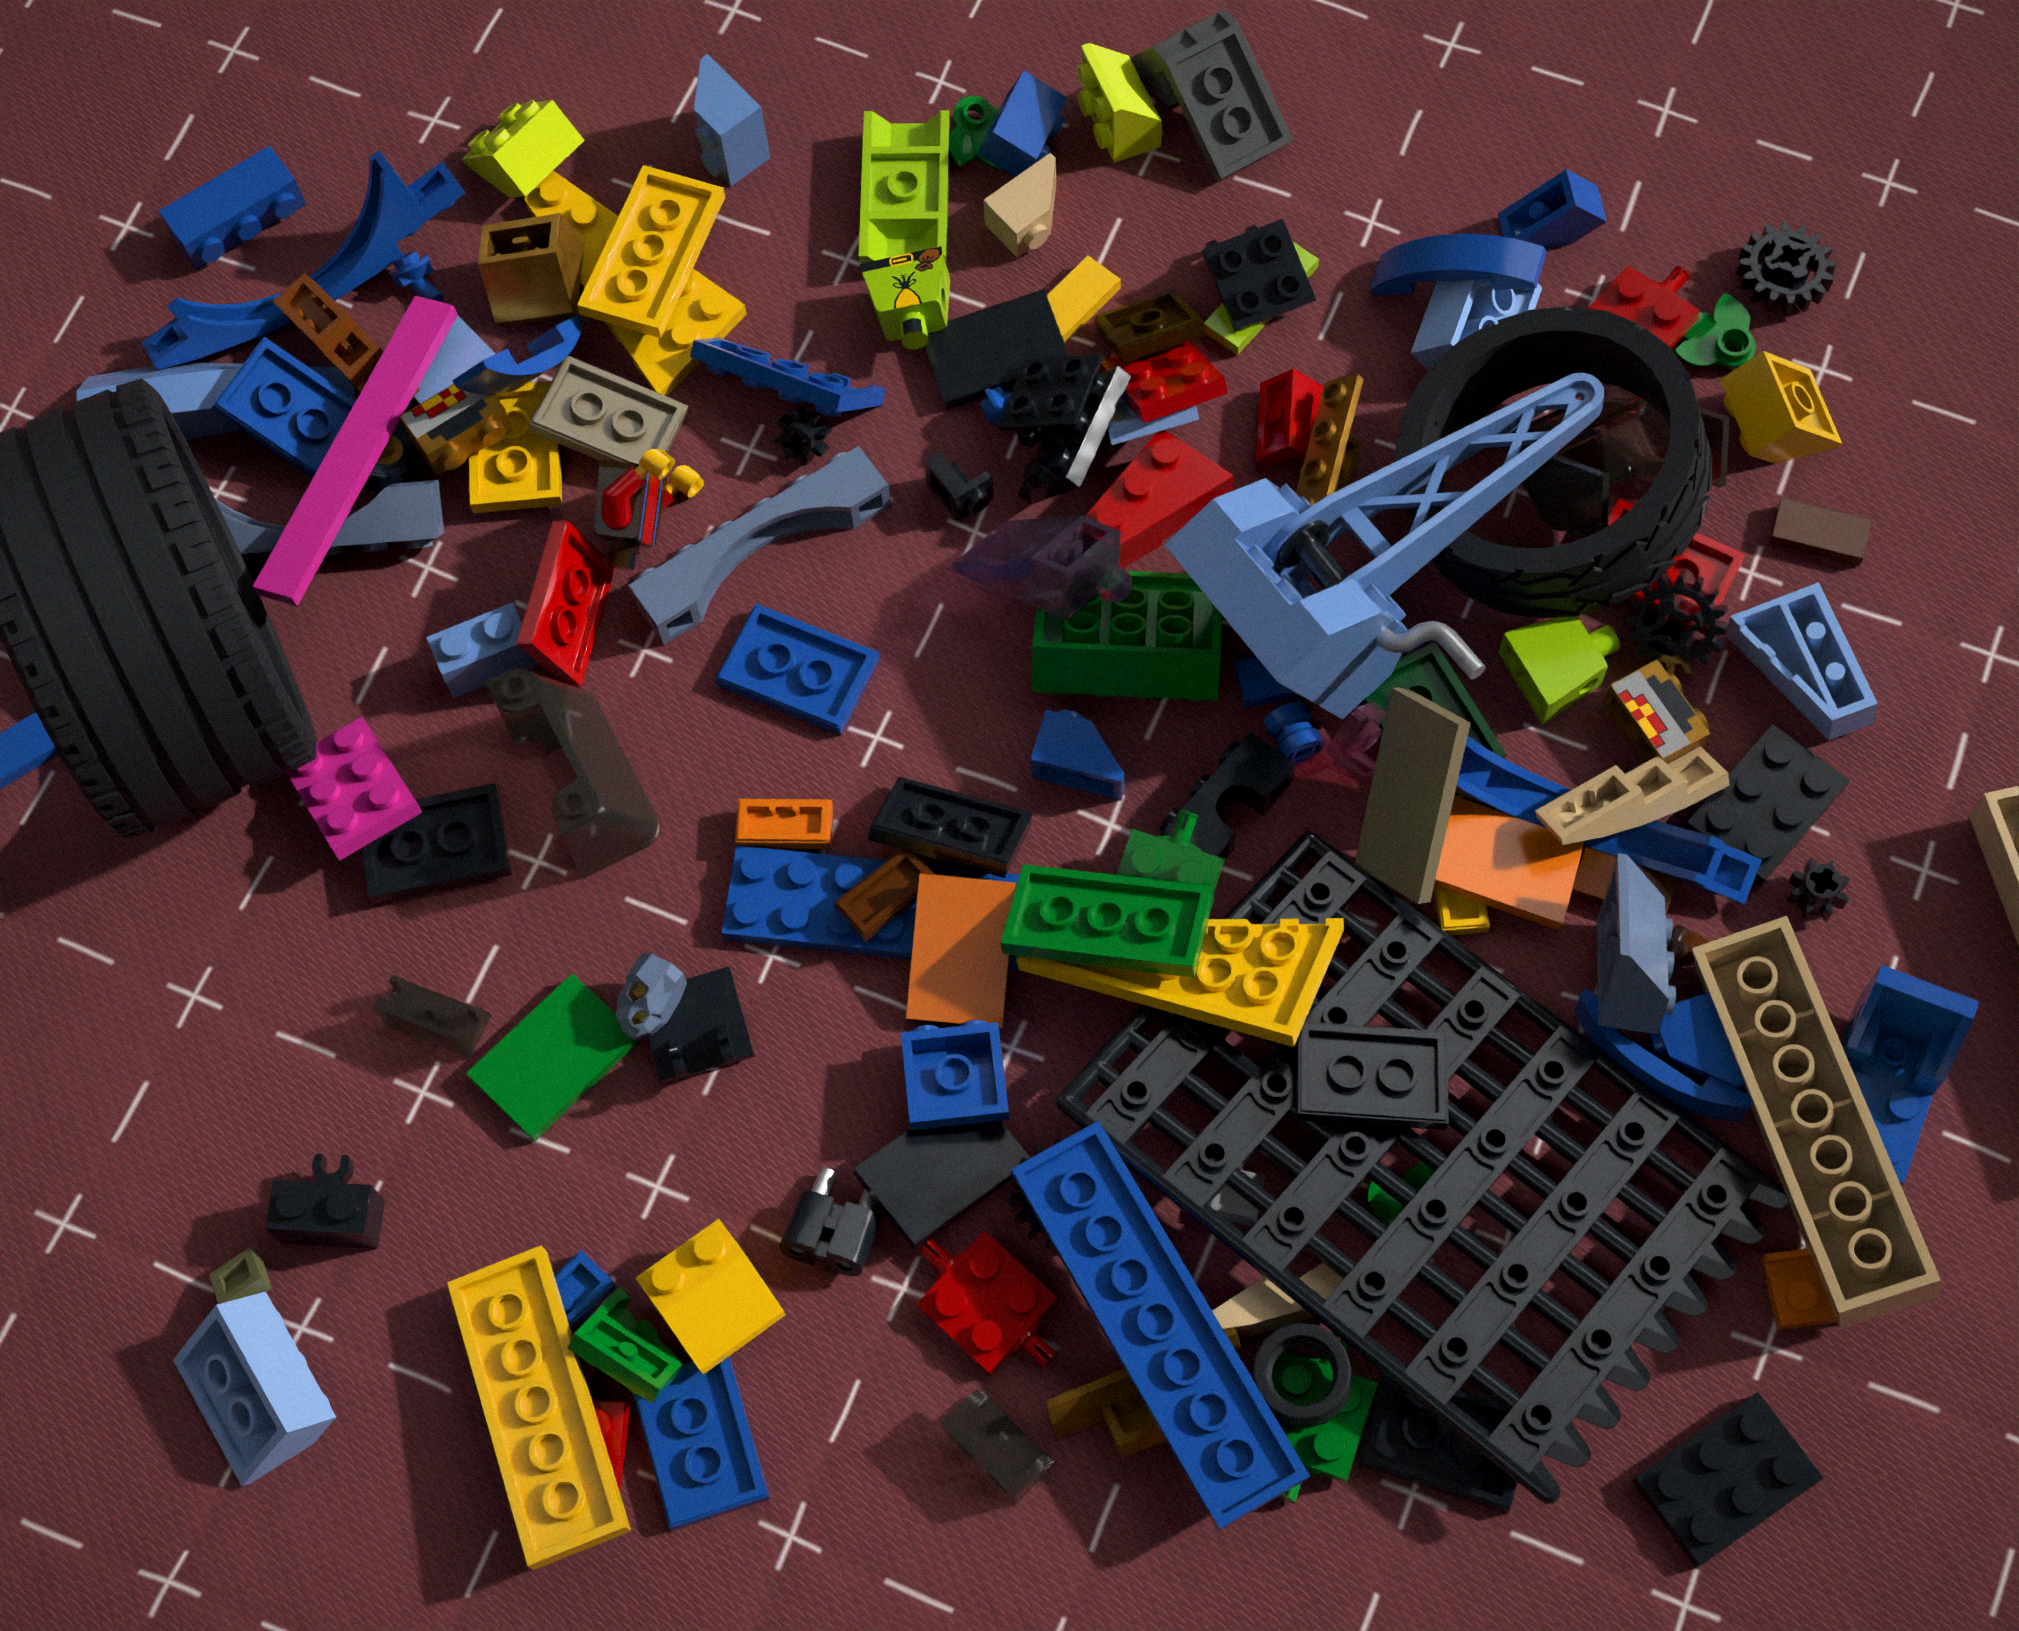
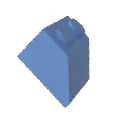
M706 54L700 60L694 102V114L697 123L695 134L702 146L703 154L700 155V158L707 171L714 177L720 175L731 187L770 159L761 106Z

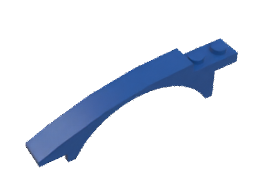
M378 150L369 157L367 193L355 226L339 250L326 264L309 277L334 301L393 264L394 260L404 257L396 243L404 237L416 233L422 224L440 211L450 208L459 197L465 194V191L442 161L409 186H406L381 151ZM282 292L263 299L236 304H207L177 297L167 304L168 309L176 318L141 343L153 365L160 370L197 360L260 337L291 321L273 303V300Z
M1468 736L1455 793L1463 796L1462 798L1545 827L1536 817L1535 810L1572 789L1543 778L1498 756ZM1657 820L1606 837L1586 840L1583 845L1617 857V853L1626 854L1635 864L1676 878L1681 883L1740 904H1745L1762 861L1760 858L1725 845L1724 841L1713 836L1690 831Z

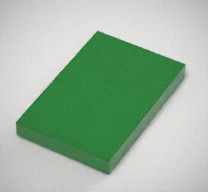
M572 973L466 1074L526 1135L536 1142L634 1048L640 1040H632L626 1037L616 1018V1014Z

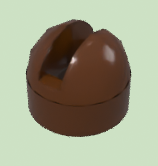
M1675 925L1667 951L1674 952V961L1677 960L1680 966L1694 965L1692 948L1708 943V941L1685 927Z

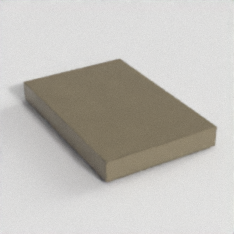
M567 356L562 360L529 423V432L599 461L609 460L639 464L640 458L647 450L662 449L668 453L687 415L688 405Z

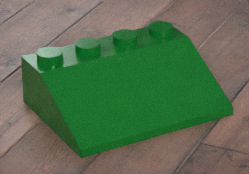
M1041 567L1032 645V692H1045L1052 695L1064 693L1089 694L1098 697L1132 696L1144 699L1175 698L1187 699L1189 701L1218 700L1222 614L1188 573Z

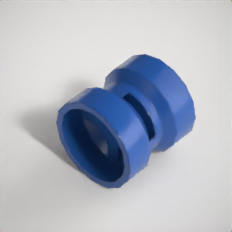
M1303 701L1290 702L1276 708L1266 716L1263 722L1269 736L1277 739V751L1295 765L1311 759L1325 747V742L1320 732L1309 724L1312 715Z

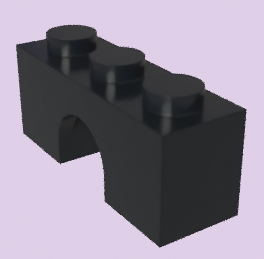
M1251 731L1241 743L1233 741L1225 749L1219 759V764L1221 765L1211 777L1204 774L1195 783L1189 794L1191 799L1182 808V810L1199 815L1190 843H1193L1202 852L1225 860L1234 851L1236 832L1220 820L1217 815L1218 812L1229 804L1241 803L1250 806L1264 816L1293 783L1295 764ZM1178 808L1171 810L1161 823L1159 828L1161 836H1172L1179 814Z

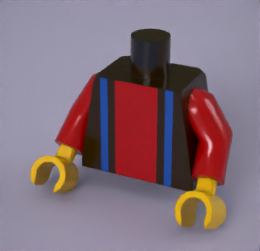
M662 449L647 450L640 458L639 464L600 460L594 533L596 536L610 542L608 567L635 570L638 546H655L662 510L675 501L673 496L678 491H681L687 497L692 498L702 489L704 481L697 472L689 466H678L670 476V483L667 484L668 478L665 476L674 466L675 459Z

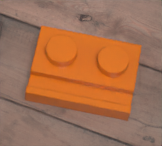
M1807 1248L1763 1255L1761 1263L1765 1267L1766 1284L1777 1330L1837 1322Z

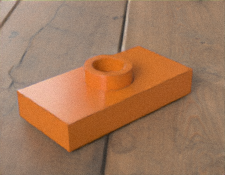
M738 799L735 843L740 846L769 849H831L832 800Z

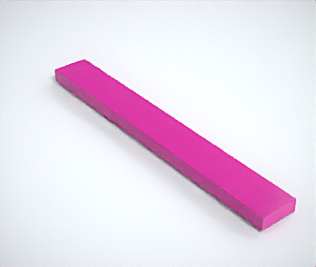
M414 296L252 587L258 595L294 606L299 605L400 421L399 416L404 414L458 315L453 305Z

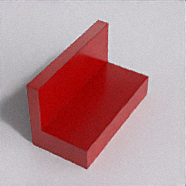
M1294 368L1260 383L1256 461L1266 467L1294 456L1304 461L1324 386Z

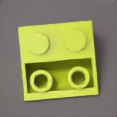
M1091 43L1081 45V64L1077 65V75L1082 91L1077 92V99L1085 117L1090 115L1094 122L1093 131L1100 149L1107 148L1113 162L1116 163L1161 147L1162 120L1130 57Z
M530 100L521 105L515 102L501 112L498 116L501 123L491 132L488 129L484 130L468 144L471 151L461 160L467 167L509 198L524 197L585 140L553 100L540 102Z

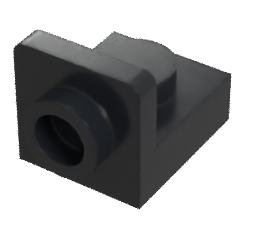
M940 451L925 460L927 485L956 521L968 514L974 515L981 512L993 499V477L988 471L967 481L959 465L955 462L949 464Z

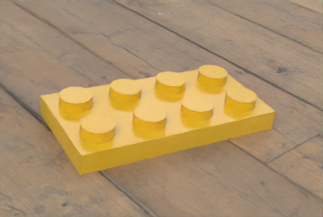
M643 165L577 303L579 314L661 338L724 202V188Z

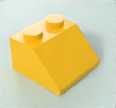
M1762 351L1720 379L1726 394L1724 397L1725 407L1736 418L1742 433L1739 436L1740 443L1750 456L1776 464L1835 449L1842 445V441L1809 368Z
M720 1219L714 1221L636 1277V1280L702 1375L786 1316L784 1310L746 1254Z

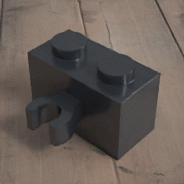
M316 1154L312 1162V1171L318 1182L273 1180L265 1229L280 1244L378 1249L385 1200L372 1185L346 1184L354 1172L353 1161L348 1155L341 1156L340 1167L336 1172L326 1173V1157L323 1154Z

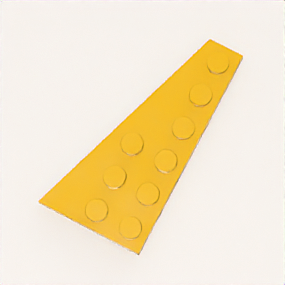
M552 171L524 198V201L532 217L560 213L584 238L580 284L585 289L619 216L558 173ZM692 269L661 338L605 323L618 342H621L632 358L633 364L640 374H643L652 390L668 396L701 362L690 357L693 341L717 337L723 339L747 315L745 304L695 269Z
M1299 918L1280 919V924H1251L1247 919H1209L1195 978L1022 956L1017 957V964L1021 971L1294 1047L1344 931L1343 918H1326L1325 924H1299Z

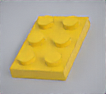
M551 381L528 383L514 391L495 394L505 408L513 430L507 433L499 443L485 447L469 457L470 507L473 513L562 505L561 445L529 432V423Z

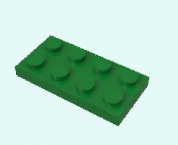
M1023 864L1000 942L1002 953L1195 978L1214 899L1213 888L1207 885Z

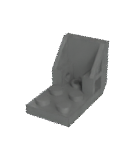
M1226 9L1130 57L1142 83L1167 106L1179 102L1216 181L1294 141L1238 21Z

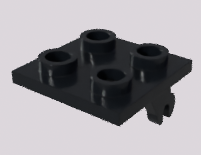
M1283 219L1259 228L1255 224L1245 228V233L1220 243L1216 240L1209 241L1205 245L1206 248L1201 251L1234 332L1317 300Z
M730 967L687 978V985L682 998L670 1019L656 1033L648 1037L661 1084L755 1057ZM646 991L639 992L637 994L638 999L643 997ZM641 1011L644 1020L647 1014L645 1011Z

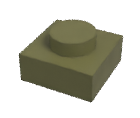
M251 1246L209 1274L218 1304L267 1292L272 1289L263 1259Z

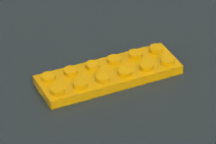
M540 1245L447 1282L527 1566L532 1570H536L631 1532L579 1356L567 1348L573 1336L547 1251Z

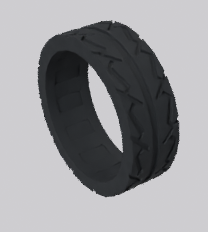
M1565 306L1532 309L1497 320V325L1488 324L1457 342L1433 364L1436 368L1428 371L1407 402L1399 425L1402 432L1396 437L1395 462L1480 420L1484 414L1509 397L1536 386L1554 383L1573 373L1593 375L1601 383L1621 387L1645 399L1664 416L1669 424L1670 442L1663 466L1648 492L1627 514L1597 533L1568 544L1546 548H1517L1482 540L1465 530L1432 560L1439 572L1462 593H1465L1477 602L1503 613L1530 618L1533 615L1539 618L1575 617L1610 607L1609 602L1620 603L1650 586L1676 562L1673 559L1674 557L1683 554L1701 527L1710 496H1706V494L1712 488V454L1690 376L1666 343L1648 329H1643L1638 323L1609 311L1574 307L1572 310ZM1447 471L1442 477L1437 493H1443V482ZM1428 483L1409 495L1424 494ZM1431 506L1426 521L1440 512L1442 506ZM1419 507L1407 508L1412 521H1414Z

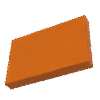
M1454 796L1434 887L1559 930L1564 924L1584 841L1562 845L1545 827Z
M919 874L906 1018L962 1024L969 1020H983L987 1023L998 1022L999 1028L1003 1027L1010 955L1002 953L1000 942L1017 882Z

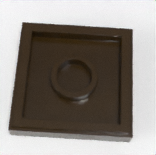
M1174 289L1093 317L1096 331L1122 363L1206 335L1204 321Z

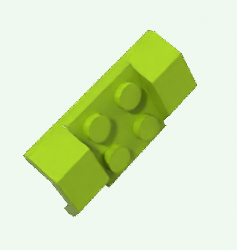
M940 110L926 123L894 124L889 123L873 111H864L859 231L860 262L866 263L940 246L946 261L949 189V110Z

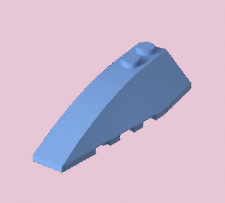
M186 362L160 370L152 365L90 376L85 379L76 391L77 401L107 389L115 392L117 391V385L142 378L161 395L185 440L240 431V428L213 411L212 406L243 364ZM308 366L357 400L355 387L335 367Z

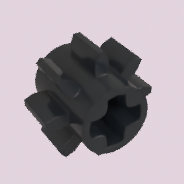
M799 406L792 412V416L785 414L777 421V425L784 431L774 439V443L780 444L781 449L785 453L786 460L790 458L801 459L803 465H807L814 459V455L822 457L830 447L823 439L832 432V428L826 427L824 420L821 418V413L805 412L804 407Z
M1809 859L1804 867V873L1794 871L1788 880L1797 889L1791 892L1787 901L1788 903L1797 904L1803 911L1802 918L1804 919L1809 915H1821L1824 921H1828L1833 914V906L1837 909H1843L1847 904L1849 897L1840 891L1845 889L1850 878L1841 877L1835 869V862L1833 861L1828 865H1816L1813 859ZM1815 886L1823 889L1822 894L1814 891Z

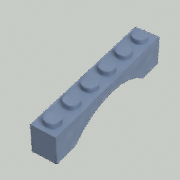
M859 446L847 453H839L833 456L826 466L811 475H803L795 479L788 489L773 498L760 500L752 507L750 512L735 521L722 523L713 531L712 535L695 545L684 546L675 554L674 558L657 568H649L640 573L635 581L629 584L634 604L661 643L665 645L703 621L708 605L721 583L742 561L757 550L783 537L804 531L827 528L855 529L891 507L889 485Z
M438 480L395 483L385 487L369 504L346 517L326 555L343 553V546L360 545L361 552L387 550V542L405 541V546L408 549L433 546L432 539L444 534ZM215 498L244 562L254 560L253 553L270 552L271 554L286 526L258 521L234 511Z

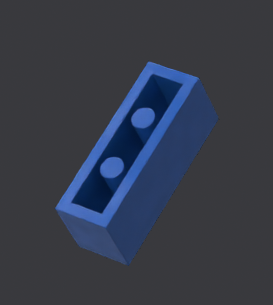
M269 145L159 210V213L170 235L197 270L209 262L216 261L224 253L242 242L256 237L259 232L282 218L291 216L297 209L306 205L296 179Z

